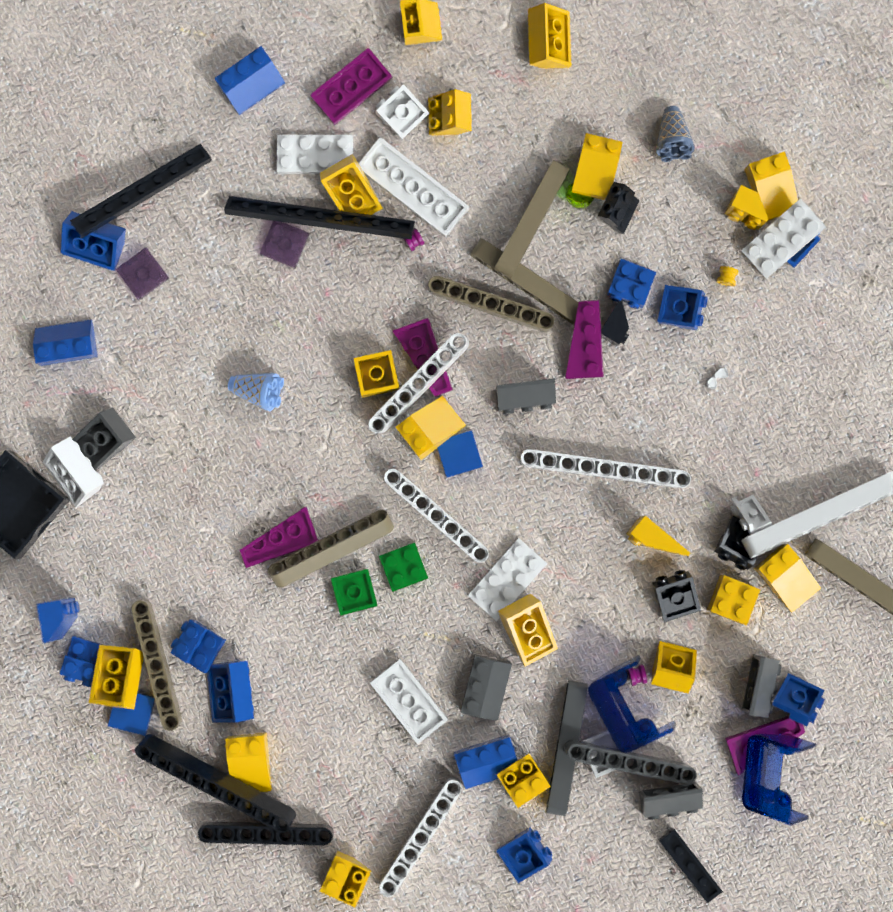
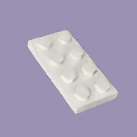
M277 135L278 174H320L323 170L353 154V135Z
M800 198L741 251L767 279L823 231L826 226Z
M518 538L468 596L497 621L500 618L498 610L513 603L547 563Z
M401 659L370 682L417 744L448 721V718Z

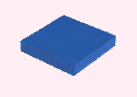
M472 430L454 435L437 447L446 478L483 467Z
M137 693L134 710L112 707L108 726L145 736L150 723L155 698Z

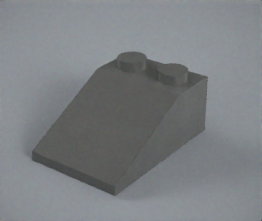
M112 407L99 412L72 440L78 443L80 451L90 460L91 466L96 471L126 448L136 437Z

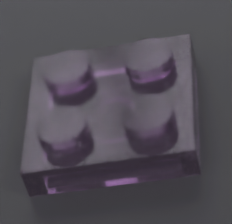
M273 221L259 254L296 269L310 234L284 222Z
M147 247L115 269L139 301L170 279Z

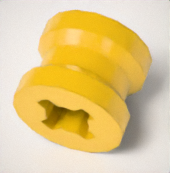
M720 266V276L716 282L725 286H735V276L738 275L739 271L732 267Z

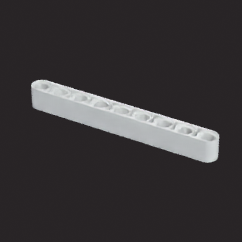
M532 449L525 450L520 456L521 464L528 468L672 488H685L691 482L690 474L683 470ZM527 453L534 456V461L531 464L524 461V455ZM545 456H550L553 459L551 466L543 464ZM563 459L571 460L572 466L570 469H565L562 466ZM583 461H587L591 465L588 472L583 471L581 468ZM602 464L609 466L610 471L608 474H603L600 471ZM622 466L626 467L629 471L626 477L621 476L619 473V469ZM640 469L647 471L648 476L645 480L638 476ZM659 472L666 474L665 482L658 480L657 475ZM679 474L685 477L683 485L677 483L676 478Z
M893 471L744 538L742 543L750 558H754L893 495Z

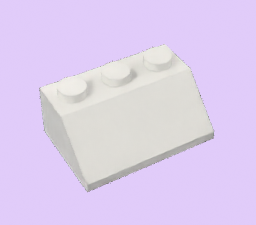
M71 437L51 447L43 460L46 468L76 508L99 491L104 484L102 476L93 469L90 460L82 454L78 443L73 441Z

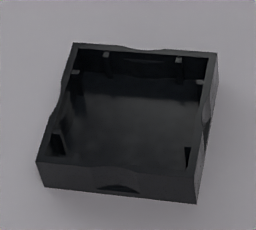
M5 450L0 456V548L12 558L21 559L70 499L15 453Z

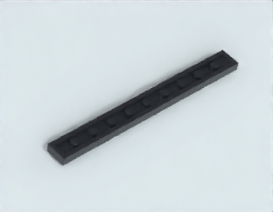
M234 196L228 197L224 207V212L227 215L412 240L415 229V221Z

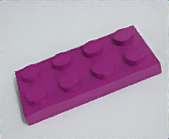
M368 47L311 93L310 97L335 126L393 79V76Z

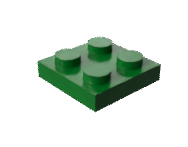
M415 543L379 556L392 592L428 579Z
M369 569L331 578L340 616L378 606Z

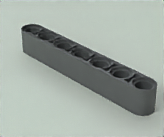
M568 680L550 783L551 787L546 807V813L560 816H566L576 761L571 760L565 754L564 746L570 740L579 741L588 683ZM578 746L571 749V755L577 753Z
M570 740L564 746L565 754L576 762L682 784H692L697 778L696 771L688 764L576 740ZM578 746V752L571 755V749ZM596 750V751H597L596 757L593 758V759H590V758H589L590 753H591L592 751ZM615 754V760L608 762L609 756ZM630 758H634L633 764L627 766V761ZM652 762V767L646 770V764ZM670 766V772L664 774V769ZM689 770L688 776L683 778V772Z

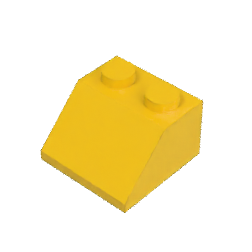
M659 641L652 668L651 684L689 694L695 681L697 650Z

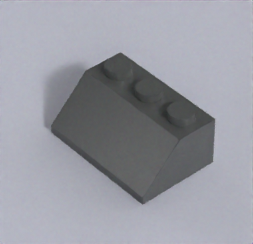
M555 378L497 385L495 389L498 412L503 411V415L513 414L514 410L522 409V412L533 411L534 407H541V410L552 409V405L556 404Z
M475 654L460 710L461 713L478 718L498 720L512 664Z
M753 654L741 711L751 716L768 718L769 714L772 713V697L776 694L778 687L776 678L781 673L780 660Z
M696 782L639 791L642 814L645 818L648 817L649 820L659 819V815L667 814L668 817L678 816L679 812L686 811V813L692 814L697 813L698 809H703V789Z

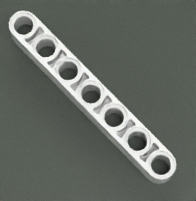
M461 333L453 334L369 420V429L374 433L381 434L386 432L468 348V338ZM461 337L464 339V344L458 348L455 346V340ZM445 351L450 353L448 361H443L441 358L442 353ZM431 365H435L437 368L434 375H429L428 368ZM421 378L423 386L420 389H416L415 381ZM405 392L410 395V399L406 403L401 400V396ZM391 406L396 408L394 416L388 414V409ZM380 419L383 422V427L377 430L375 422Z
M396 469L386 471L384 475L385 482L474 561L481 563L487 560L489 552L483 544ZM390 473L398 474L399 478L396 483L388 481ZM405 485H410L413 488V493L409 496H405L402 493ZM419 498H425L428 502L427 506L423 509L417 507L416 503ZM435 510L442 513V518L439 521L431 519V513ZM448 523L456 525L457 529L454 534L446 532L445 526ZM464 535L469 536L471 539V543L467 547H463L460 544V538ZM482 548L485 551L483 559L475 557L474 552L476 549Z
M450 777L444 782L386 871L379 887L383 896L391 897L397 892L460 795L461 782L458 778ZM450 783H456L458 789L451 792L447 786ZM444 799L448 804L445 808H440L437 806V801ZM434 816L437 821L435 824H428L426 818ZM422 832L426 835V838L423 841H419L415 835ZM407 849H413L415 851V855L413 857H408L405 855V851ZM398 865L403 866L405 869L401 874L394 871V868ZM386 882H391L394 885V888L391 890H387L384 888L383 884Z

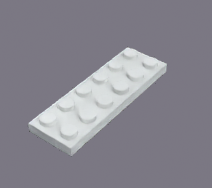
M381 137L359 162L366 176L444 237L448 236L469 209L467 204Z

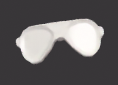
M727 368L718 369L708 379L706 387L712 390L716 389V379L728 377Z

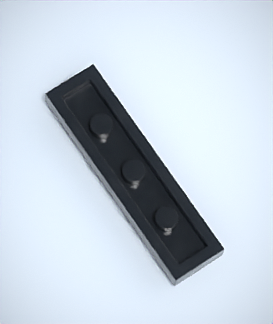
M674 828L658 839L707 904L723 892Z

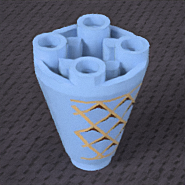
M276 373L231 376L228 381V390L266 411H271L274 407L278 408L281 404L280 391L284 385V378H281Z

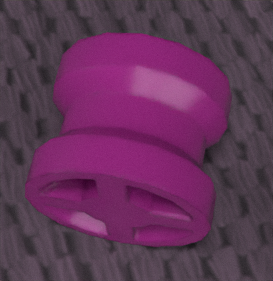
M416 228L414 229L412 240L404 239L411 252L417 246L425 244Z
M643 664L636 668H627L631 686H636L637 683H647Z

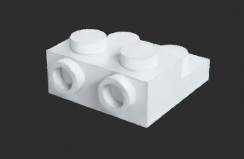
M404 84L400 88L396 86L389 93L391 97L387 101L383 98L375 106L377 108L375 111L376 115L401 140L429 114L426 108Z

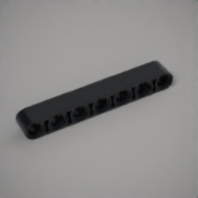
M210 821L200 827L198 838L204 843L324 846L332 841L334 830L327 824L292 823L288 829L291 837L284 838L281 832L263 823ZM204 828L211 829L212 836H206L203 831ZM223 829H230L232 836L226 837L223 834ZM249 829L252 834L251 837H245L242 834V830ZM263 829L269 830L271 837H264L261 831ZM307 830L310 833V837L305 839L301 837L300 832ZM325 830L329 833L330 837L323 839L319 833Z

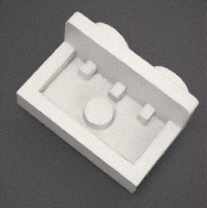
M754 495L740 501L736 497L731 498L733 505L730 507L734 516H739V522L743 530H748L750 535L772 526L771 520Z

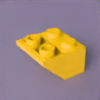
M428 0L400 1L405 45L442 41L438 3Z
M453 89L428 98L429 135H459L472 131L471 93Z
M740 185L733 194L724 214L728 215V218L732 221L745 223V226L749 229L759 230L768 220L758 192Z
M529 753L496 774L517 808L551 787Z
M337 850L319 892L355 908L371 874V870L357 859Z

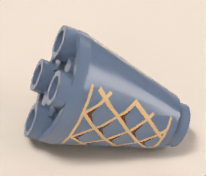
M669 106L665 108L662 116L656 153L661 157L662 162H670L672 159L680 158L682 160L690 159L692 157L691 153L695 149L694 142L679 107Z

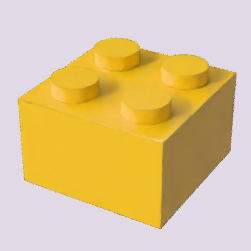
M391 350L353 358L362 398L400 389Z
M720 575L707 611L747 626L761 589L728 576Z

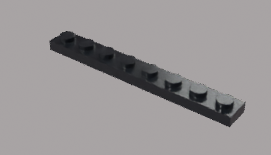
M200 143L73 218L70 222L80 237L83 238L212 161L211 157Z

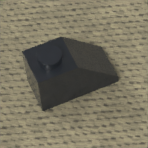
M620 300L601 329V337L616 347L620 343L624 345L629 337V334H627L629 325L623 302Z

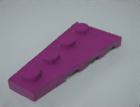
M599 300L579 301L565 379L604 377Z
M429 318L393 330V333L418 370L439 349ZM431 365L428 368L429 375H434L437 368L435 365ZM447 370L429 387L435 397L453 391Z
M307 506L240 549L245 567L248 568L294 552L318 541Z
M786 716L725 738L736 773L739 776L750 766H755L761 759L767 755H772L775 753V750L781 746H786L806 732L802 724Z

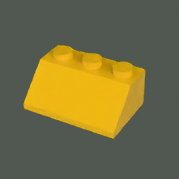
M547 3L529 8V65L542 69L570 68V12Z
M99 645L88 703L134 710L144 658L142 651L135 648Z

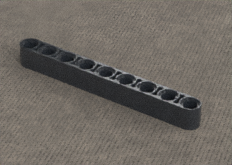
M152 734L145 735L135 748V753L140 759L279 832H286L296 818V812L290 806Z

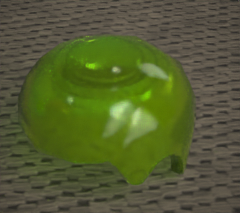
M573 183L569 184L566 189V200L577 209L588 207L594 200L593 197L573 193Z

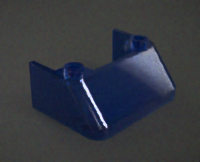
M640 655L612 668L594 680L588 688V694L618 750L623 753H630L673 732L676 726L675 720L659 728L648 718L636 721L618 687L624 685L628 679L626 670L639 664Z
M755 734L750 736L746 751L742 791L743 806L749 811L790 826L807 820L809 815L792 810L791 796L787 792L780 790L783 755H792L796 752L800 753L815 748L816 743L791 735Z

